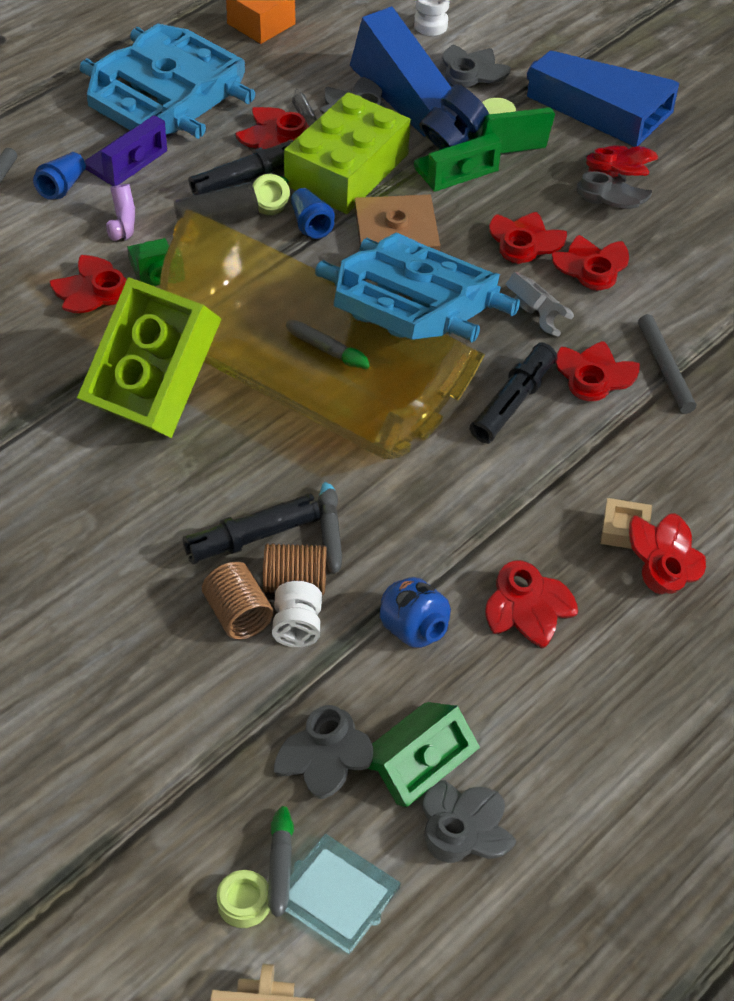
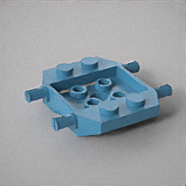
M159 23L146 31L140 27H136V30L134 28L130 34V39L134 42L132 46L113 51L96 63L86 58L80 64V72L91 77L87 91L88 106L130 131L155 115L165 121L166 135L175 133L178 130H184L199 139L200 136L204 135L206 126L195 120L197 117L228 96H234L246 104H250L255 98V91L241 84L245 73L244 59L188 29ZM121 77L131 83V87L117 79ZM136 90H144L150 93L151 95L157 97V101L159 103L155 102L154 100L148 98L147 96L141 94Z
M397 232L380 240L379 243L366 237L360 245V252L342 260L340 267L322 260L317 264L315 270L317 277L331 281L337 286L333 306L351 313L359 321L372 322L386 328L391 335L406 337L411 340L438 337L447 333L449 335L455 334L473 343L479 335L480 326L468 322V319L486 308H495L513 316L517 313L520 306L519 299H514L500 293L501 287L498 286L500 274L492 273L440 252ZM369 279L371 281H374L377 283V286L368 283L365 280ZM402 293L404 295H407L412 298V301L404 297H401L397 294Z

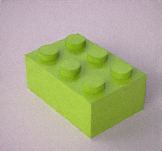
M347 92L284 149V177L289 180V188L295 191L300 188H306L332 208L348 214L355 207V198L366 197L409 155L411 119L391 109L368 101L361 96Z
M128 277L77 398L100 410L172 438L222 318L203 304Z

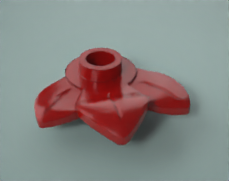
M253 107L252 114L257 125L236 132L235 136L246 147L267 149L289 139L295 140L309 128V125L305 121L304 116L296 112H285L282 109L272 107Z
M613 145L595 149L594 153L586 156V165L589 166L588 172H602L610 175L612 178L617 177L618 173L627 176L649 175V170L644 164L658 160V155L646 147L636 146L628 149L626 146Z
M532 212L514 222L502 215L496 214L489 225L491 236L500 243V254L506 260L516 264L530 262L537 255L557 252L564 246L567 239V231L546 230L538 212Z
M578 235L571 243L569 252H553L552 261L560 272L576 277L585 287L598 291L608 289L616 283L618 272L628 265L629 252L623 241L611 243L601 250L583 236Z
M80 255L78 261L79 275L50 280V287L55 295L64 300L63 310L72 313H86L97 309L101 305L110 306L117 304L127 281L119 270L113 268L111 262L90 255Z
M604 341L594 344L581 354L562 346L557 353L558 359L555 362L558 371L569 379L568 387L571 393L585 401H598L605 398L610 391L630 387L636 381L640 370V364L637 362L622 361L616 363L608 345Z
M671 513L664 517L657 527L636 515L630 519L629 540L631 548L645 563L642 567V577L649 589L658 594H673L681 590L686 582H696L703 576L706 569V557L700 551L691 548L692 534L682 517Z
M521 560L511 561L501 568L496 579L497 591L487 600L485 607L486 620L493 634L505 632L515 626L521 634L540 648H545L551 641L556 630L557 617L572 618L578 614L577 602L567 586L557 579L542 577L535 566ZM514 577L523 578L528 583V586H518L514 581Z

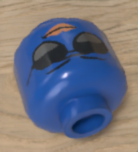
M417 577L399 580L386 589L381 598L380 619L383 626L411 648H422L440 640L445 635L451 613L449 601L445 596L423 579Z

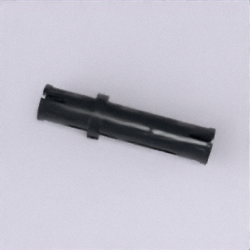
M289 139L267 149L261 147L254 149L251 155L190 176L188 181L191 192L195 193L194 197L197 200H200L201 197L213 191L233 187L283 168L284 149L294 140Z
M539 342L532 348V351L522 363L515 364L509 372L508 381L492 398L477 419L470 424L469 429L474 438L486 444L495 439L497 433L516 412L528 395L534 394L540 388L541 378L558 359L554 348L546 343Z
M306 493L304 496L234 520L231 517L223 518L217 526L183 536L186 555L192 554L188 559L191 564H196L201 560L227 551L231 554L241 552L244 545L312 521H318L320 519V510L317 501L310 504L314 500V496L311 493Z

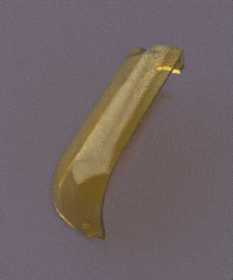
M186 209L183 218L177 222L174 228L173 240L168 248L162 267L160 289L203 304L222 318L204 360L206 364L383 459L391 460L409 453L412 446L410 444L411 441L416 437L426 440L442 423L443 416L439 414L450 398L457 401L460 399L485 356L484 353L446 334L438 337L411 340L406 337L391 335L386 328L372 322L359 321L351 313L333 306L337 286L331 281L317 277L315 275L316 269L230 227ZM298 320L338 340L347 347L360 350L368 358L370 367L368 369H361L345 365L342 360L332 357L292 335L285 326L286 322Z

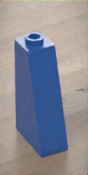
M392 6L362 17L350 61L351 68L360 77H365L376 83L382 90V98L399 114L410 118V124L425 137L426 135L421 130L419 122L432 108L442 107L441 98L452 87Z
M552 50L547 52L538 61H534L527 72V80L529 81L527 97L634 147L639 146L673 113L679 82Z

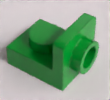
M166 238L127 246L128 258L138 281L157 286L180 280L178 253L174 246L169 247Z

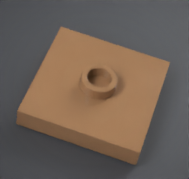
M431 194L355 198V215L360 245L366 237L379 243L380 240L397 232L440 251V241Z

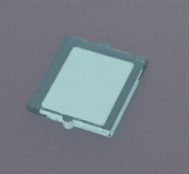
M325 833L303 861L298 860L295 862L294 873L290 876L289 900L285 911L350 954L371 925L377 926L380 924L381 912L400 889L401 883Z

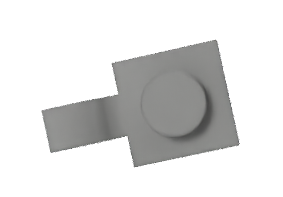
M514 271L505 284L516 294L514 299L520 300V307L531 314L535 310L539 311V323L546 333L557 337L560 336L561 332L554 326V319L558 314L571 320L574 317L571 309L559 304L560 302L526 276Z

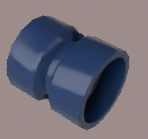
M454 84L441 98L442 107L432 108L419 122V126L426 137L441 150L469 141L468 133H477L483 126L485 117L489 115V112L471 91L462 85Z

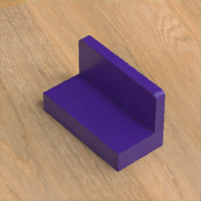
M155 115L151 116L86 159L85 170L112 186L121 184L167 152L165 121Z

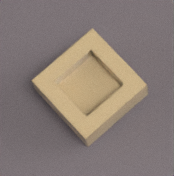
M607 498L600 544L632 549L629 540L630 519L636 515L651 523L652 505Z

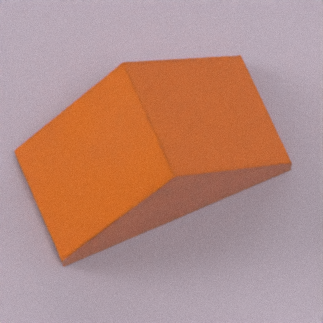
M226 0L227 24L260 44L295 25V0Z

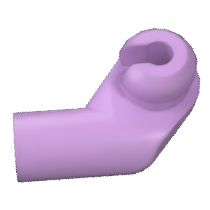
M130 184L110 187L117 216L116 220H109L106 224L108 236L112 241L122 238L125 241L134 233L135 206Z

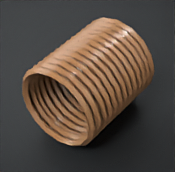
M267 543L264 549L263 592L265 594L268 592L275 594L278 586L286 582L304 581L318 587L323 596L326 583L327 547L325 545L322 547L320 545L313 546L312 544L310 546L307 544L305 546L303 544L301 546L298 544L290 546L284 543L282 545L279 543L277 545L275 543L271 545Z
M225 563L212 570L205 578L202 585V593L230 638L240 640L252 637L264 630L273 617V608L245 563Z

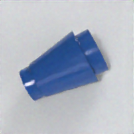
M70 152L67 155L41 164L36 169L33 177L34 187L46 199H61L68 193L82 172L85 171L86 163L80 154Z
M306 188L296 190L291 196V204L299 230L305 236L315 239L327 236L334 227L335 214L331 206Z

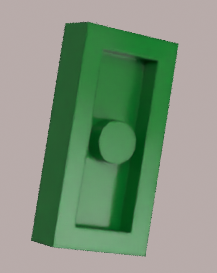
M552 108L489 114L485 117L484 124L475 134L468 133V138L472 140L495 132L502 140L501 153L546 148L555 112Z
M494 132L415 159L414 169L430 188L436 192L499 171L502 140Z
M426 702L372 743L373 758L370 767L367 769L379 772L396 805L408 807L427 792L429 788L438 783L476 752L480 746L458 706Z

